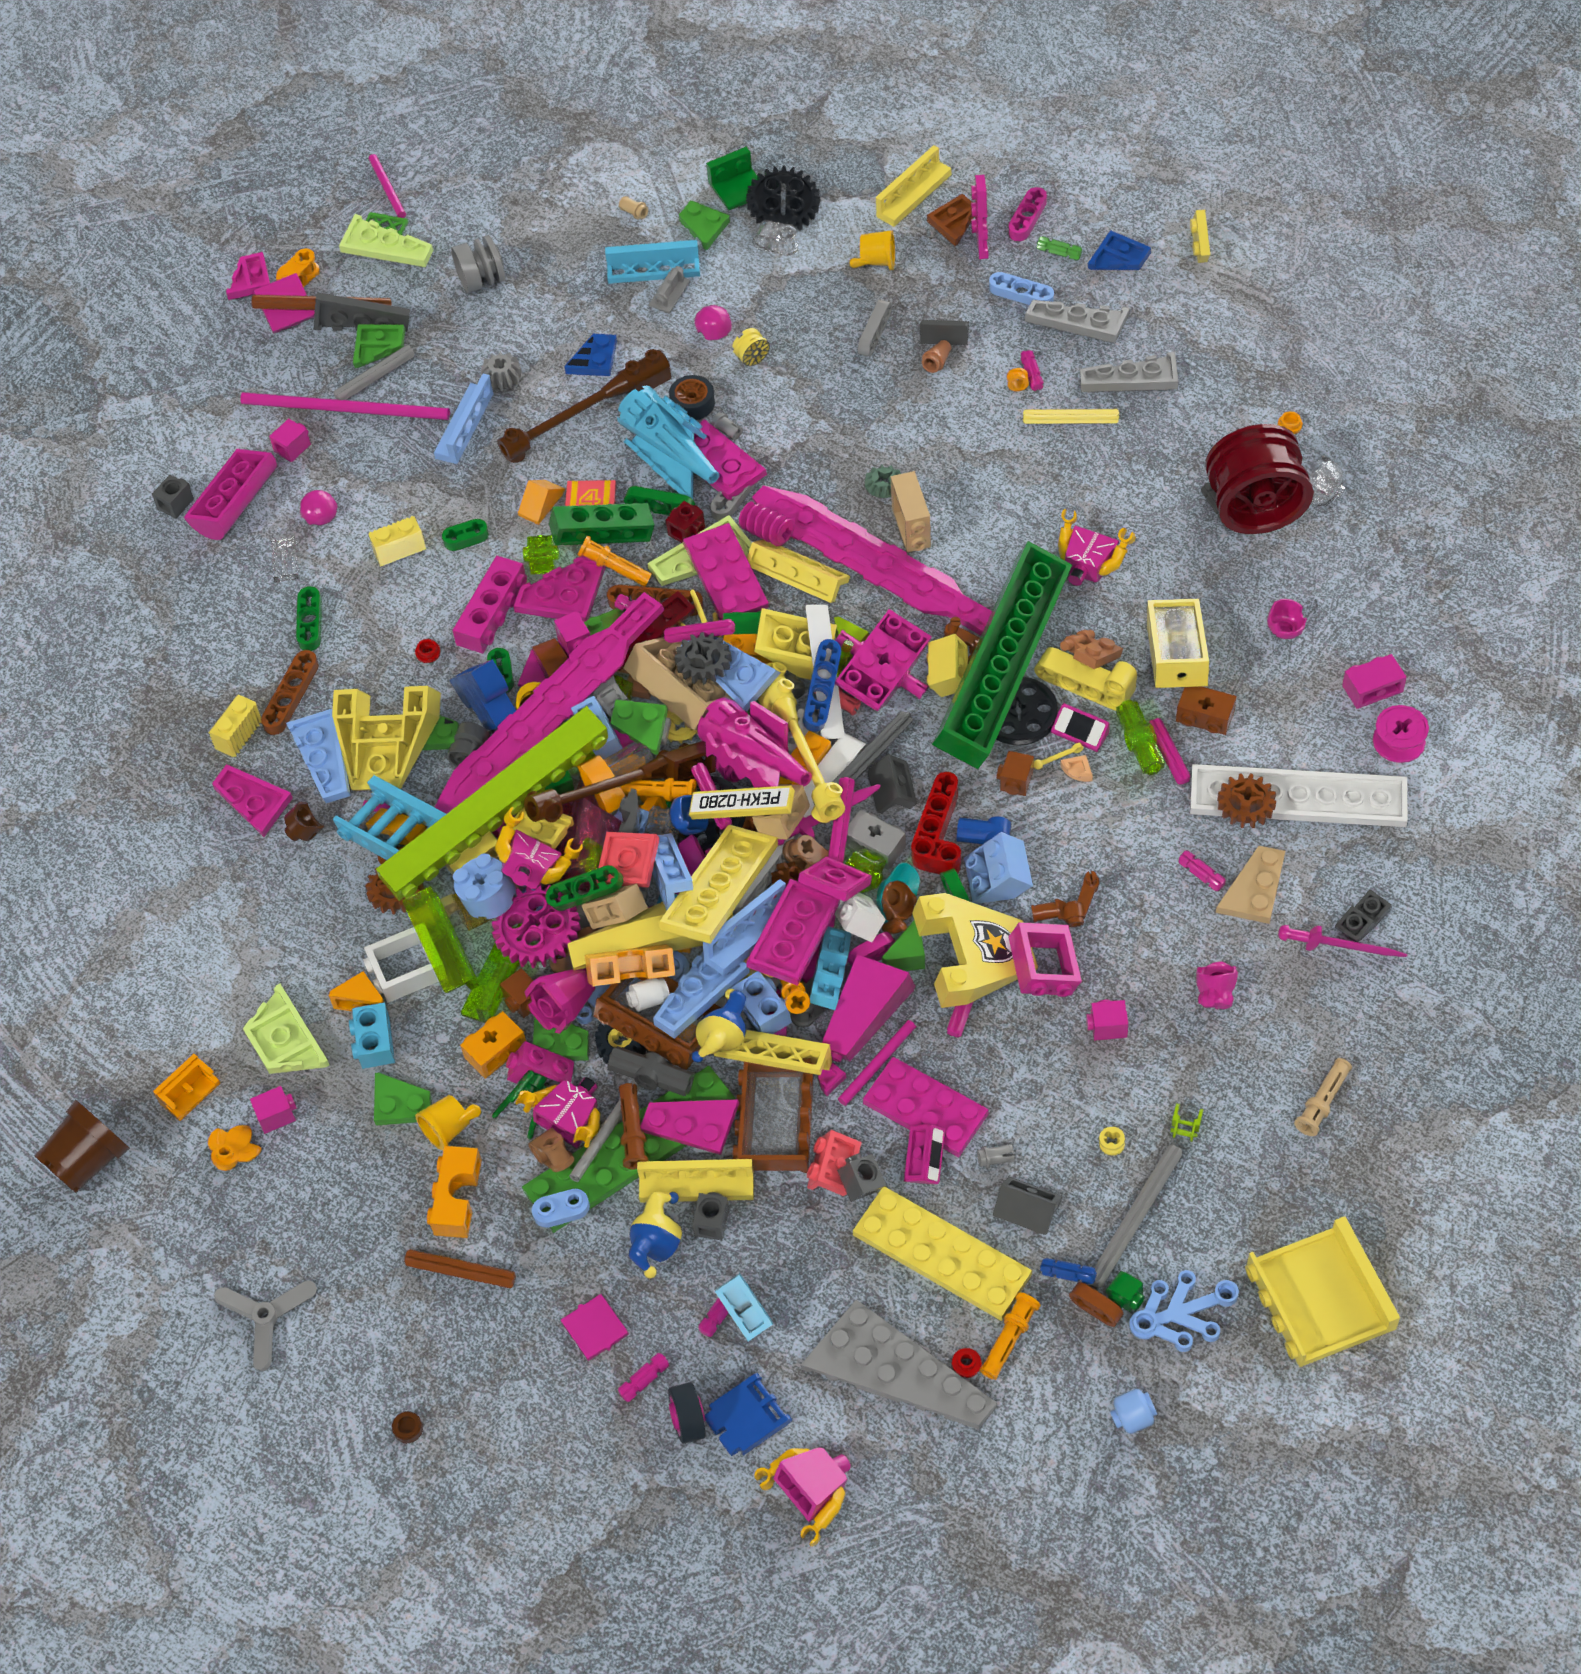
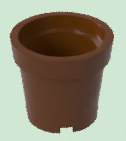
M75 1099L66 1111L68 1114L34 1156L71 1190L77 1193L115 1157L119 1159L130 1147Z

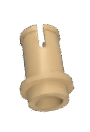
M628 196L621 198L619 202L620 210L632 214L637 220L644 219L647 216L648 207L644 202H637Z

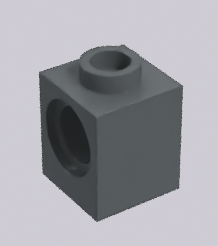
M169 474L152 493L157 510L177 518L194 500L190 484L182 478L178 479Z
M861 1153L845 1159L846 1165L837 1170L851 1202L874 1194L886 1186L873 1154L862 1157ZM858 1171L862 1174L863 1179L859 1176Z
M716 1192L699 1193L692 1222L695 1237L723 1241L729 1214L727 1197ZM710 1211L718 1213L714 1217L705 1216Z

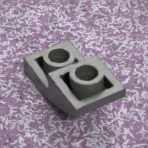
M631 788L628 796L622 799L619 807L623 818L619 832L639 833L641 818L637 791Z
M1369 889L1355 907L1351 906L1337 922L1335 928L1354 942H1359L1392 909V904Z

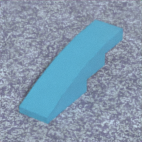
M827 927L822 937L809 997L810 1003L832 1010L836 1009L845 965L849 955L852 933Z

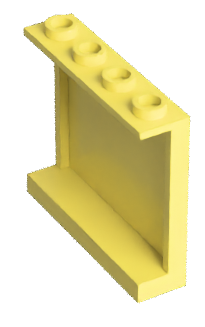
M1345 1216L1336 1219L1333 1228L1259 1257H1256L1254 1252L1249 1253L1248 1262L1245 1266L1247 1276L1251 1282H1256L1260 1290L1258 1291L1260 1301L1265 1308L1269 1307L1273 1315L1271 1317L1273 1326L1277 1333H1282L1286 1340L1285 1348L1287 1354L1291 1359L1296 1360L1299 1368L1397 1329L1400 1316Z

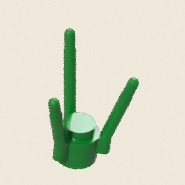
M528 1070L517 1086L492 1114V1117L497 1118L510 1102H514L521 1091L526 1090L534 1093L547 1088L544 1086L547 1078ZM533 1115L527 1135L528 1139L533 1138L537 1124L533 1121Z

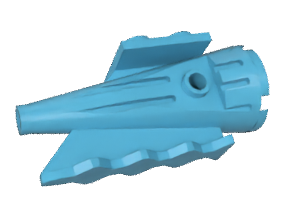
M642 386L644 389L639 392L634 389L622 400L618 411L621 413L620 418L617 417L618 422L636 435L632 441L626 438L624 443L633 449L641 459L649 464L679 494L687 495L693 499V473L709 484L715 483L719 478V472L715 470L694 442V433L702 439L707 437L700 430L703 426L693 417H690L683 407L673 402L669 397L665 395L661 398L652 387Z

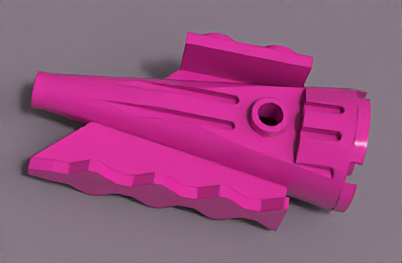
M726 697L719 698L709 704L706 708L709 712L705 718L701 716L698 723V736L702 741L706 742V757L713 754L717 757L721 767L731 766L740 780L745 777L749 778L754 788L778 786L780 776L803 785V787L810 783L811 773L789 754L788 722L755 701L750 702V715L735 701Z

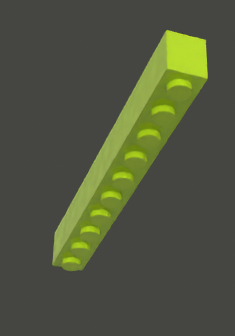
M585 706L376 868L381 881L399 901L404 897L409 898L418 890V886L424 881L434 879L442 867L456 862L461 855L460 853L465 849L475 847L481 841L483 835L489 831L497 830L502 825L504 816L511 807H513L512 815L520 812L524 807L525 798L531 791H537L538 793L544 791L545 787L551 782L556 783L561 780L566 773L565 771L569 768L580 765L586 759V755L592 750L596 751L602 748L608 739L606 726L588 706Z

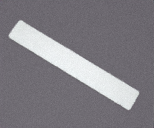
M806 605L813 666L819 644L825 639H832L827 605ZM826 649L824 661L829 662L832 654L831 649ZM825 669L817 671L818 675L823 679L831 677L830 672ZM836 684L833 689L828 718L824 728L821 730V735L825 739H843L845 737L839 688ZM816 691L818 701L826 700V695L823 692Z

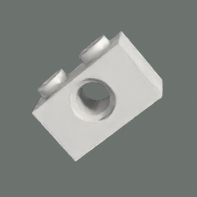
M857 893L845 902L840 900V904L835 912V916L845 931L871 943L886 920L873 900L861 893Z

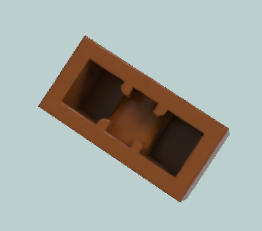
M1202 686L1184 687L1177 706L1176 722L1186 726L1205 729L1211 733L1226 735L1235 712L1237 696Z

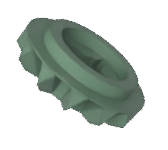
M882 464L877 469L872 467L871 472L866 473V490L875 497H891V476L901 474L900 469L895 470L892 465L884 467ZM880 478H883V479H887V478H888V482H885V481H881V482H880Z

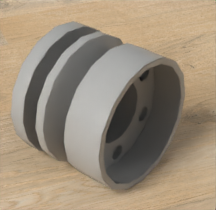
M490 235L482 237L483 245L478 238L474 239L475 251H472L467 243L451 247L453 262L466 293L482 289V277L485 278L490 286L494 285V277L498 283L505 281L503 260Z

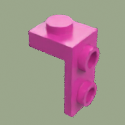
M525 1041L515 1053L512 1052L508 1057L506 1067L509 1068L507 1080L517 1084L527 1071L530 1070L560 1083L564 1080L571 1083L574 1061Z

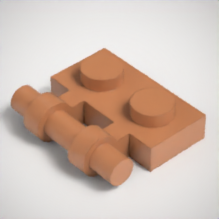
M1086 629L1077 632L1076 635L1067 636L1060 643V648L1063 651L1068 650L1074 654L1073 659L1093 669L1120 658L1123 648L1116 645L1109 638L1094 639L1095 632Z

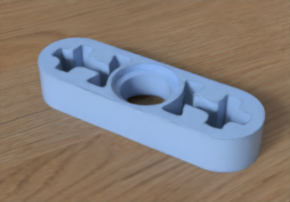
M997 272L990 276L989 290L994 295L1030 305L1032 300L1054 302V290L1048 285L1003 272ZM1018 288H1026L1028 291L1025 293H1018L1015 290Z

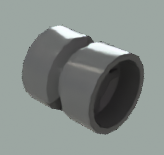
M460 723L454 736L455 742L451 744L446 755L447 760L457 767L473 750H477L490 737V733L476 723Z

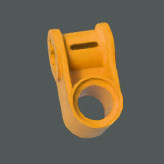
M308 248L297 251L286 264L278 269L276 281L297 273L304 288L320 271L318 264L314 262V252Z

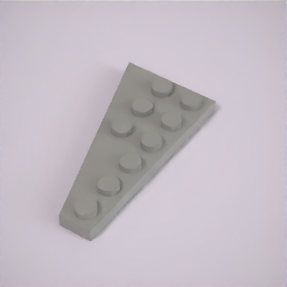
M858 1300L853 1302L801 1364L802 1370L814 1371L826 1375L828 1379L840 1380L855 1385V1388L896 1402L902 1401L914 1405L915 1408L922 1411L929 1410L944 1415L946 1419L978 1430L997 1408V1402Z

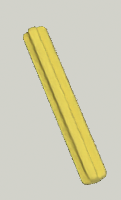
M1025 409L1023 411L1024 424H1116L1119 421L1118 409Z

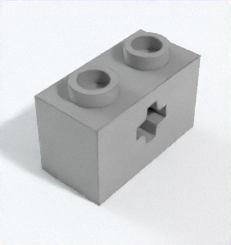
M860 809L849 824L846 848L889 870L906 848L905 832L898 826L889 825L873 813L868 814Z

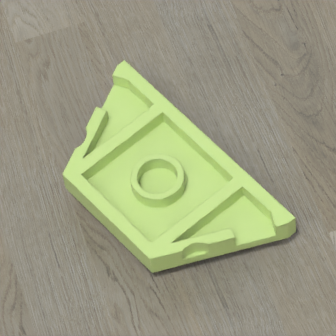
M281 984L276 985L274 988L275 993L267 1003L263 1002L257 1009L256 1015L250 1018L243 1027L247 1038L269 1074L330 1066Z

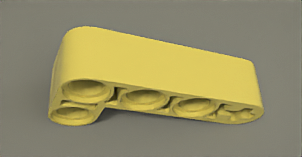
M1049 647L1045 650L1034 668L1035 674L1044 681L1115 711H1122L1136 690L1137 671L1127 662H1117L1112 671L1102 667L1093 669L1073 659V655L1057 648Z

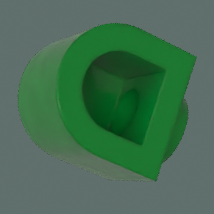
M1123 1271L1117 1274L1105 1290L1108 1299L1128 1312L1132 1310L1137 1311L1145 1299L1143 1283Z

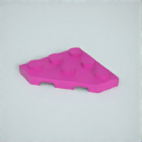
M579 556L573 559L572 564L562 569L558 567L542 575L543 579L533 584L528 582L521 586L513 606L516 613L559 619L578 611L583 622L589 619L606 566L598 567L596 562L591 559Z

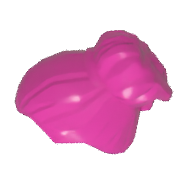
M1222 961L1214 962L1205 967H1198L1196 971V984L1200 992L1198 1003L1205 1008L1223 1010L1230 1008L1234 1000L1232 991L1235 988L1238 977L1236 967H1232Z

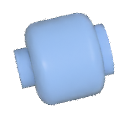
M1133 1389L1117 1396L1113 1402L1115 1409L1110 1411L1116 1427L1120 1428L1123 1426L1129 1434L1136 1433L1153 1425V1416L1158 1415L1148 1392L1143 1393L1140 1389Z

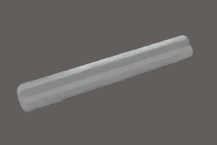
M405 345L337 388L333 392L336 400L349 399L415 356L413 349L409 345Z

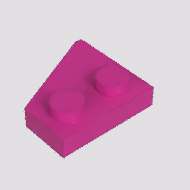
M263 252L240 257L237 264L238 268L232 276L233 283L230 289L227 288L226 294L228 300L253 295L255 289L270 284Z

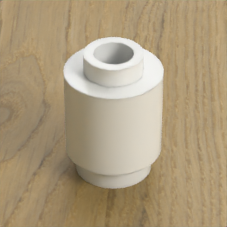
M652 978L629 986V991L626 992L629 1006L631 1008L635 1007L638 1012L663 1004L664 1000L670 995L667 983L663 978Z

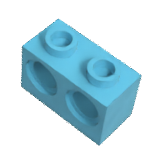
M385 1002L352 1008L353 1019L349 1020L351 1035H355L356 1043H351L354 1060L359 1059L362 1069L395 1063L390 1016ZM374 1022L370 1026H365L368 1023ZM372 1046H377L375 1049L368 1050Z
M740 1273L715 1290V1293L747 1341H750L773 1325L772 1320Z

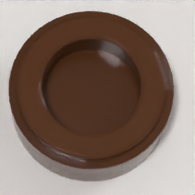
M405 1411L394 1418L392 1431L398 1441L412 1443L422 1435L423 1424L416 1413Z

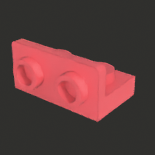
M833 1130L819 1137L813 1148V1152L816 1153L814 1162L811 1163L807 1171V1178H809L807 1188L814 1190L820 1186L839 1195H847L837 1170L846 1165L845 1159L859 1154L861 1142Z

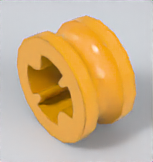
M1014 368L1007 373V385L1010 390L1022 391L1028 387V373L1025 369Z

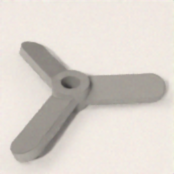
M304 1281L269 1303H258L224 1287L215 1291L214 1298L218 1304L255 1322L253 1366L255 1369L263 1372L270 1367L272 1362L273 1326L276 1324L277 1318L314 1297L317 1288L314 1282ZM269 1313L267 1317L261 1318L263 1314Z

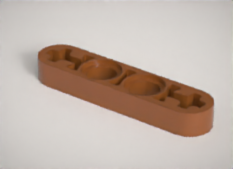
M614 585L607 591L608 605L612 609H616L614 604L620 594L629 597V600L631 596V599L636 601L645 592L661 603L663 599L669 598L679 591L690 603L693 599L690 594L691 590ZM695 591L701 607L704 609L703 597L699 592ZM695 607V612H694L692 615H690V616H696V615H698V612H697V610H696V607Z
M310 650L300 651L291 662L261 717L266 733L277 735L286 728V723L290 721L318 670L319 664L314 652ZM293 679L302 680L298 686L289 685ZM284 698L291 699V702L286 706L278 705L279 701Z

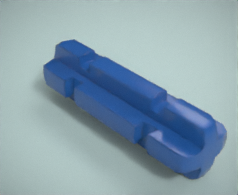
M1049 1258L1043 1259L1040 1265V1271L1045 1276L1054 1277L1056 1275V1278L1075 1282L1082 1280V1283L1090 1285L1094 1284L1097 1277L1095 1268L1084 1265L1080 1268V1264L1060 1260L1055 1263V1259Z

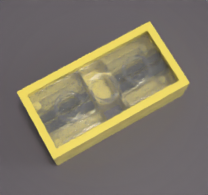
M1199 599L1148 600L1147 631L1155 688L1208 686L1209 657Z

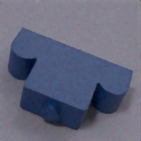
M493 659L472 666L449 680L461 701L467 708L470 709L472 707L487 731L498 729L497 726L509 714H513L516 711L506 694L509 690L507 683Z

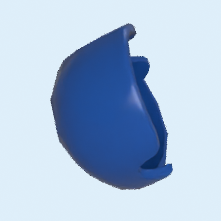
M683 795L675 798L669 811L672 826L683 835H693L706 831L708 826V819L692 820L689 816L692 795Z

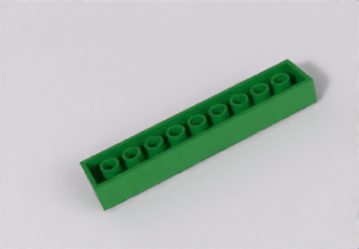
M1027 541L1016 557L932 743L933 746L976 769L980 768L993 748L1072 564Z

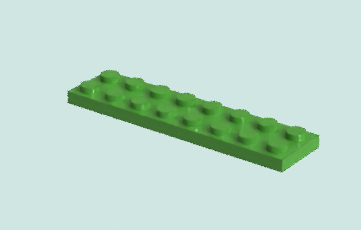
M709 1065L695 1074L692 1088L688 1095L682 1096L668 1091L653 1102L735 1100L736 1098ZM648 1105L639 1110L640 1126ZM623 1121L615 1126L579 1182L573 1181L569 1175L587 1148L584 1146L572 1154L575 1160L568 1168L559 1172H553L549 1168L523 1185V1192L530 1202L534 1204L541 1197L570 1189H580L588 1197L590 1210L639 1178L637 1169H627L623 1166V1159L625 1158L624 1146L621 1144V1137L624 1134ZM644 1133L646 1136L644 1150L648 1161H665L688 1146ZM573 1199L569 1204H577L579 1200ZM544 1207L541 1211L548 1212L551 1208ZM570 1222L549 1228L555 1233Z

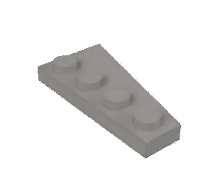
M1032 300L1025 313V321L1116 343L1129 316L1130 308L1121 307V311L1109 310L1110 306L1100 305L1099 309L1085 308L1086 304L1077 303L1067 307L1063 302Z
M1175 351L1167 353V357L1157 358L1156 355L1147 356L1146 361L1133 363L1131 359L1123 361L1119 366L1114 367L1111 364H1104L1080 369L1081 392L1178 389Z

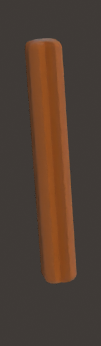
M412 1249L407 1250L404 1258L405 1265L409 1267L506 1288H512L516 1280L515 1272Z

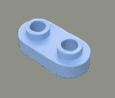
M570 1189L536 1200L532 1206V1215L536 1224L549 1228L583 1218L588 1213L590 1204L584 1191ZM573 1199L579 1200L577 1204H569ZM544 1207L551 1208L548 1212L541 1211Z

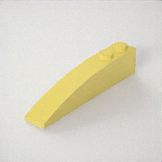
M661 902L647 908L626 922L606 926L568 943L567 946L573 970L586 968L585 955L664 944L672 947L673 951L703 946V942L660 930L659 921L667 911L664 903ZM733 912L731 913V915L729 916V918L727 919V921H728L731 917H733Z

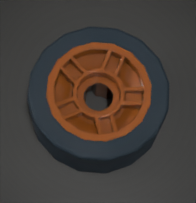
M687 375L677 379L670 387L669 398L688 412L687 414L695 420H700L713 411L715 406L713 385L708 379L698 375Z

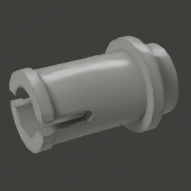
M719 412L712 419L711 424L717 430L729 436L733 441L742 434L743 428L728 419L727 414Z
M1012 1144L992 1148L982 1146V1149L977 1150L979 1166H985L988 1169L990 1165L1014 1162L1015 1156L1011 1154L1014 1153Z

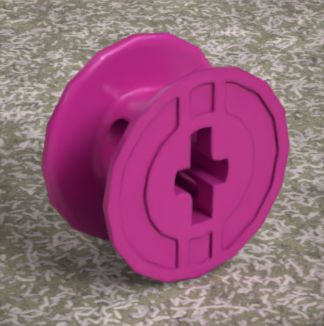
M1395 705L1384 709L1377 717L1375 725L1376 730L1372 739L1375 750L1383 758L1396 763H1405L1417 759L1425 748V739L1429 731L1427 719L1422 712L1406 705Z

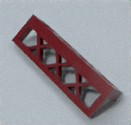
M679 591L661 603L664 611L630 644L624 663L618 671L624 668L635 644L664 637L665 629L678 626L695 612V607Z

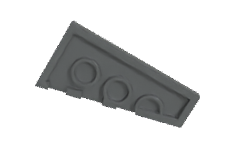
M317 292L313 330H322V327H332L333 330L342 331L343 327H355L357 331L358 324L404 325L405 332H407L410 309Z

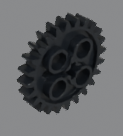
M783 165L781 171H778L777 167L774 166L773 172L765 169L764 175L758 173L757 180H751V186H748L746 194L747 210H751L750 216L756 217L757 224L763 221L764 229L769 225L772 226V232L780 228L781 233H784L785 228H788L793 233V227L795 226L799 230H802V223L809 226L810 219H815V214L819 212L820 205L819 189H815L816 182H810V175L803 177V170L794 173V167L790 171H786L785 165ZM782 184L786 185L785 215H781Z

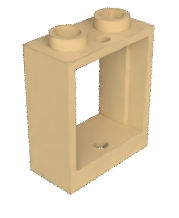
M915 471L891 476L892 510L906 552L930 548V514Z

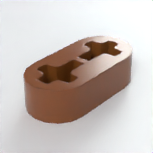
M1078 1282L1069 1294L1070 1299L1078 1307L1110 1327H1115L1124 1315L1123 1310L1116 1303L1085 1283Z

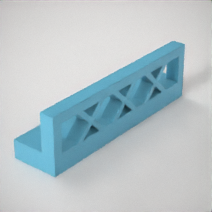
M697 240L605 247L608 284L661 280L666 278L672 268L676 266L682 268L683 265L695 263V269L682 268L684 277L700 276ZM668 265L671 267L668 271L659 270L662 266ZM642 267L648 269L645 273H638L636 271ZM623 269L625 271L623 274L613 275V270Z

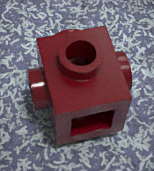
M683 501L671 511L666 519L668 535L683 543V539L705 529L703 511L698 506Z

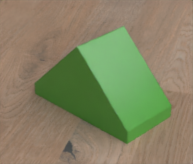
M915 921L908 926L883 955L882 963L903 971L925 969L922 936L918 934Z

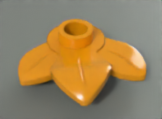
M237 1125L228 1132L217 1128L210 1134L208 1147L212 1151L211 1161L219 1170H231L238 1162H249L259 1155L262 1148L250 1143L252 1139L250 1126Z

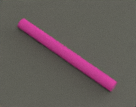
M371 154L368 159L396 215L399 218H404L406 212L377 155Z
M907 1020L839 1096L838 1101L842 1105L846 1106L911 1034L916 1028L912 1021Z

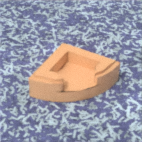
M1086 755L1060 760L1062 770L1072 779L1083 782L1093 780Z

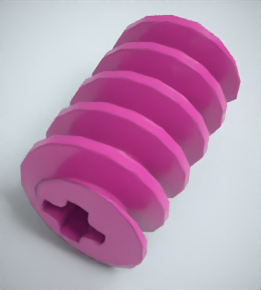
M753 501L748 502L743 507L739 516L741 529L756 535L768 543L771 542L774 546L784 545L792 536L795 528L793 519H787L785 515H779L777 511H772L761 503L755 505Z

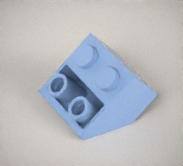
M1000 832L964 857L972 903L981 904L1014 899L1033 887L1024 841Z

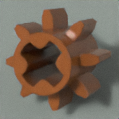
M794 861L776 864L777 871L771 873L772 884L781 879L787 886L790 879L798 881L799 873L803 870L795 866Z

